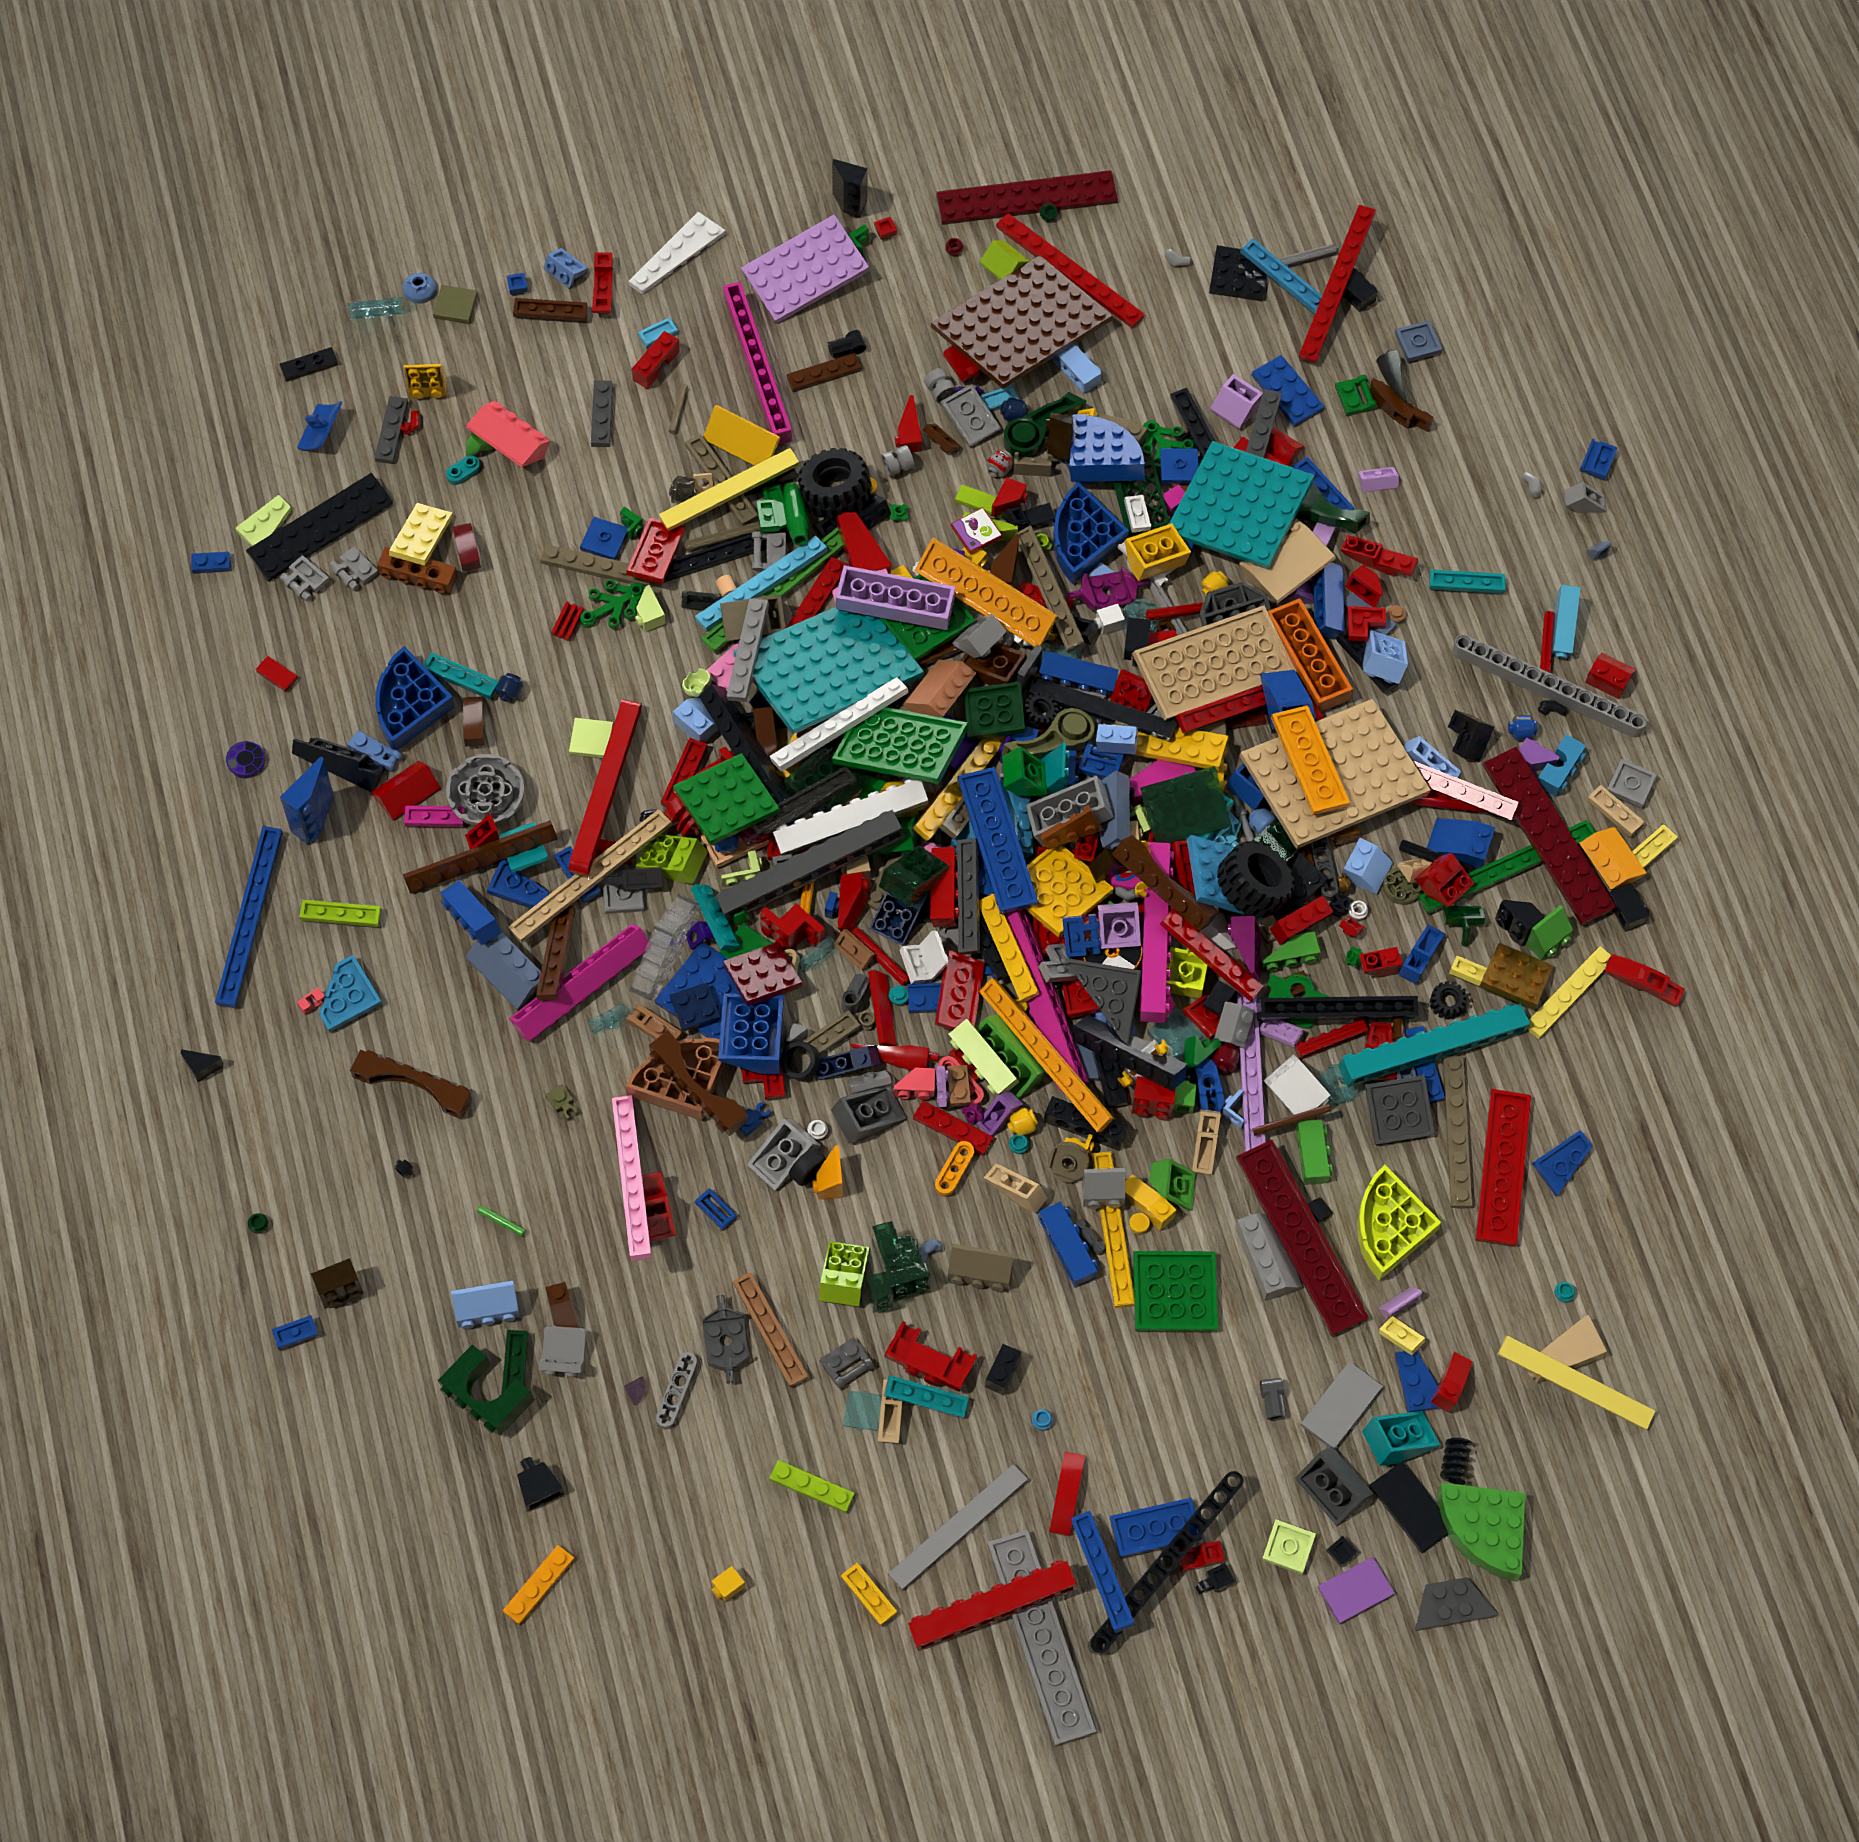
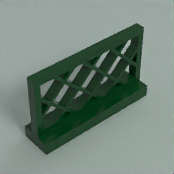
M1154 460L1144 463V469L1152 467V473L1149 477L1145 476L1146 481L1142 487L1135 485L1136 481H1113L1123 524L1129 530L1128 538L1148 532H1132L1124 503L1125 497L1130 496L1128 492L1131 488L1139 490L1136 496L1142 493L1150 496L1145 503L1146 508L1154 512L1149 519L1152 524L1149 531L1168 525L1170 522ZM1149 483L1157 486L1153 493L1146 490ZM1153 498L1161 502L1157 509L1149 505ZM1157 514L1165 517V521L1160 523L1153 520Z

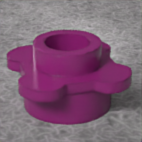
M971 1103L970 1106L962 1108V1113L965 1114L969 1124H974L977 1120H983V1110L978 1104Z

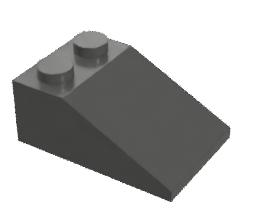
M889 1085L842 1097L831 1109L849 1144L866 1139L906 1119Z

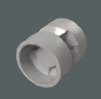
M943 368L932 370L924 378L925 385L931 391L937 403H941L942 400L955 394L957 391Z
M906 445L897 448L895 452L889 451L881 455L883 467L889 477L899 474L900 470L907 471L914 468L912 454Z

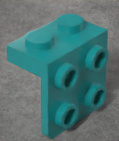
M532 822L499 834V839L536 826V823ZM544 845L511 856L507 858L512 872L523 871L527 867L542 864L548 860V855Z

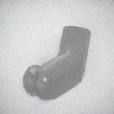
M1168 249L1165 252V258L1172 266H1190L1189 256L1180 257L1172 249Z
M1525 472L1522 480L1529 483L1531 496L1534 498L1541 495L1540 479Z

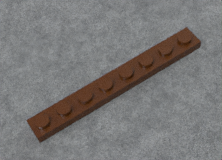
M549 820L405 873L403 877L411 894L558 840L552 822Z

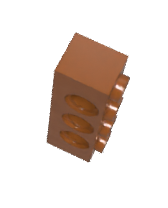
M384 547L377 564L379 575L387 579L399 580L404 584H414L422 589H432L440 594L451 593L458 576L456 566L428 559L425 566L389 556L390 548Z

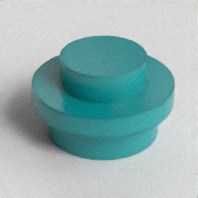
M895 986L889 991V999L895 1005H902L908 1000V991L903 986Z
M1016 1134L1009 1140V1148L1016 1154L1026 1152L1029 1147V1141L1024 1135Z
M1560 1282L1555 1287L1554 1293L1559 1301L1569 1302L1575 1296V1288L1568 1282Z

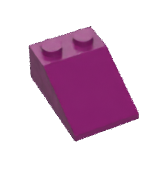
M1255 916L1231 917V923H1228V935H1231L1232 941L1236 944L1253 978L1261 984V927Z

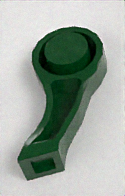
M1068 392L1061 399L1048 403L1024 415L1022 418L1012 420L1004 430V448L1013 457L1015 452H1018V457L1036 456L1041 451L1045 436L1049 431L1046 429V418H1050L1051 413L1077 414L1079 410L1085 409L1087 400Z
M1312 483L1295 518L1344 528L1355 534L1370 523V512L1360 509L1348 510L1334 506L1323 497L1316 485Z

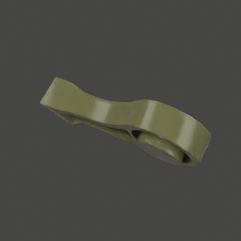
M1064 709L1057 714L1048 730L1040 737L1032 740L1005 743L1002 755L1021 746L1040 759L1062 743H1066V750H1083L1086 748L1087 743H1090L1094 734L1093 720L1086 712L1080 709Z

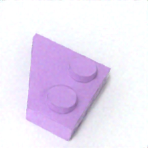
M945 1066L935 1067L937 1106L947 1107L946 1102H950L949 1090H946V1082H949L948 1070H945Z

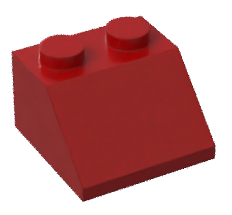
M1601 653L1591 667L1585 683L1620 699L1636 669Z

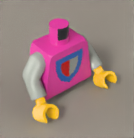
M1141 841L1145 847L1150 845L1146 841ZM1130 870L1105 879L1114 888L1113 894L1126 901L1135 898L1144 899L1147 896L1144 890L1149 887Z

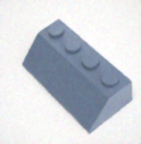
M502 932L483 945L477 940L466 955V959L517 1011L520 1010L536 996L541 971Z

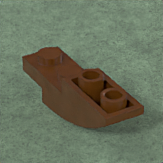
M1374 378L1371 380L1369 389L1373 399L1376 400L1377 404L1387 415L1407 429L1413 424L1428 432L1432 425L1433 416L1426 411H1421L1414 407L1411 403H1405L1384 382Z

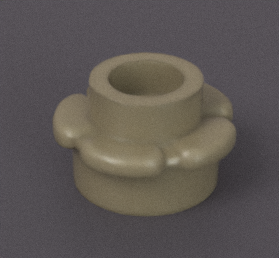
M863 1011L859 1014L857 1021L864 1030H870L872 1026L876 1025L875 1015L872 1012Z

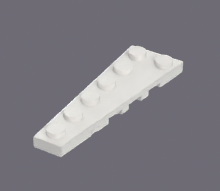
M697 212L629 280V286L643 295L664 278L671 275L677 267L685 265L688 259L700 254L701 250L706 246L709 247L726 234L725 229Z

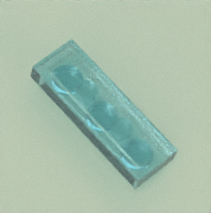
M402 297L347 303L350 319L405 314Z

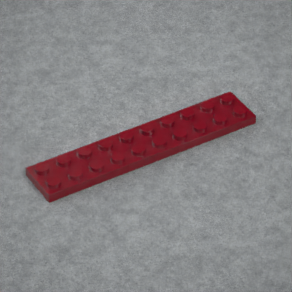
M1112 170L936 192L942 225L1002 218L1007 213L1012 216L1040 213V208L1047 203L1053 204L1057 211L1118 203Z
M1517 746L1483 762L1482 766L1500 795L1520 803L1514 818L1580 925L1582 926L1615 910L1614 902Z
M1271 1139L1237 1155L1236 1160L1331 1337L1367 1320L1369 1317L1273 1140Z

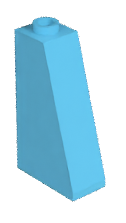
M1561 585L1556 593L1552 655H1556L1558 659H1567L1573 653L1581 587Z

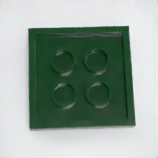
M1020 681L964 690L969 741L1026 733Z

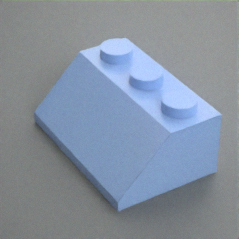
M513 1281L451 1291L458 1328L470 1329L478 1324L492 1325L496 1321L501 1320L511 1322L515 1318L520 1317Z

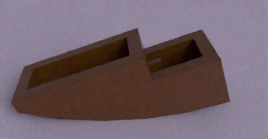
M483 696L465 697L463 699V737L465 747L484 745Z
M772 707L753 709L756 739L771 762L770 756L777 752Z

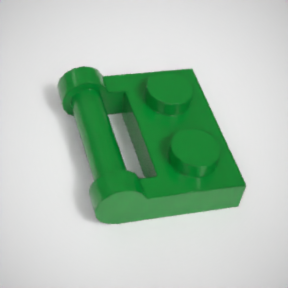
M1360 375L1357 378L1335 384V389L1346 417L1373 411L1378 408V404L1373 399L1366 375ZM1357 386H1361L1367 401L1366 404H1362Z

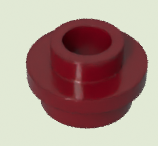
M951 238L946 242L945 250L950 255H958L963 251V244L958 238Z

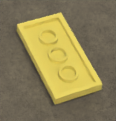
M417 503L391 546L389 556L425 566L450 523L452 512Z

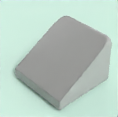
M795 1023L792 1024L786 1040L787 1045L806 1038L808 1028Z

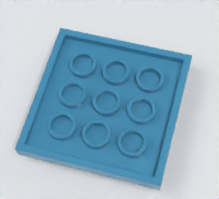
M1190 835L1187 838L1196 901L1244 914L1243 911H1238L1235 905L1227 901L1228 898L1222 894V888L1218 885V866L1234 847Z

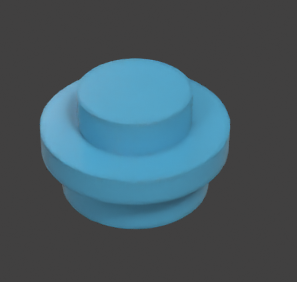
M1040 1409L1033 1414L1032 1424L1036 1429L1046 1430L1052 1425L1053 1418L1047 1410Z

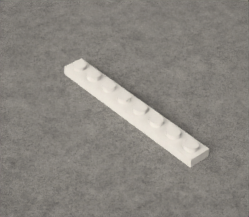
M896 677L870 693L866 698L858 701L770 756L771 762L781 772L909 693L908 688Z

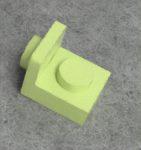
M1141 805L1132 808L1130 818L1137 816L1138 825L1143 829V832L1158 827L1149 806L1141 807Z

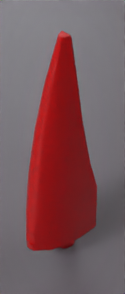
M850 1043V1046L853 1047V1048H855V1049H858V1048H861V1047H865V1046H873V1045ZM913 1045L877 1046L880 1061L911 1071L914 1068H928L929 1060L937 1062L939 1060V1054L931 1053L927 1047Z

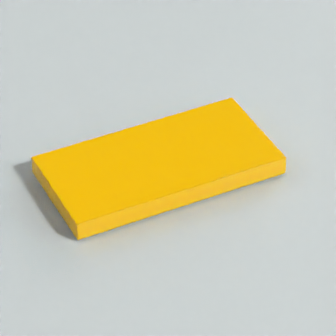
M718 405L714 406L703 436L705 441L754 466L773 457L780 440L779 436Z

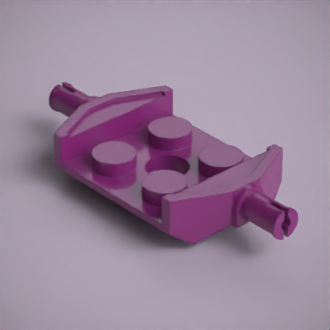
M1122 567L1119 572L1087 577L1086 574H1083L1080 589L1068 592L1069 600L1080 598L1088 609L1092 611L1115 604L1119 606L1133 604L1138 587L1149 586V580L1146 578L1138 581L1125 567ZM1108 589L1112 594L1106 595L1103 590Z

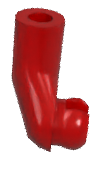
M416 410L411 411L410 422L401 424L400 428L404 434H411L419 428L420 412Z

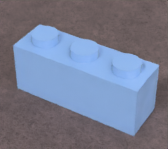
M1077 343L1052 358V361L1083 394L1101 383L1102 372L1100 368L1090 361L1089 356L1079 349Z

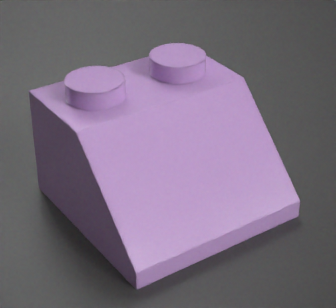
M1137 902L1098 905L1101 949L1141 946Z

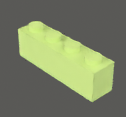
M968 1019L949 1033V1036L952 1038L949 1042L956 1050L961 1049L964 1052L963 1059L969 1066L973 1063L977 1068L974 1072L981 1080L985 1078L988 1081L989 1085L987 1088L993 1095L1010 1091L1019 1083V1080Z

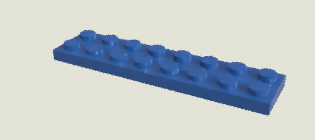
M995 767L957 776L999 913H1008L1038 905L1036 893Z

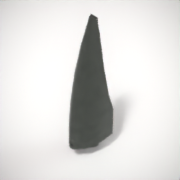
M1388 350L1380 355L1376 362L1391 389L1407 403L1402 383L1401 360L1398 351Z

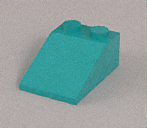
M1423 1411L1373 1417L1362 1430L1379 1466L1397 1464L1440 1447V1443Z

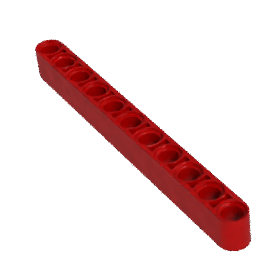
M624 699L620 703L570 858L568 871L571 873L586 876L590 874L641 714L642 703Z

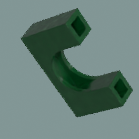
M472 1344L437 1380L441 1386L440 1391L447 1398L453 1397L455 1404L462 1410L466 1408L470 1411L469 1415L475 1421L481 1420L484 1423L485 1429L491 1434L495 1432L501 1436L535 1399L531 1391L517 1380L498 1398L492 1401L480 1402L471 1397L472 1387L476 1380L491 1366L488 1357Z

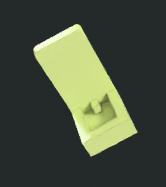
M755 850L748 852L749 870L721 875L723 887H733L740 881L748 880L760 872V868H763L761 857H757Z

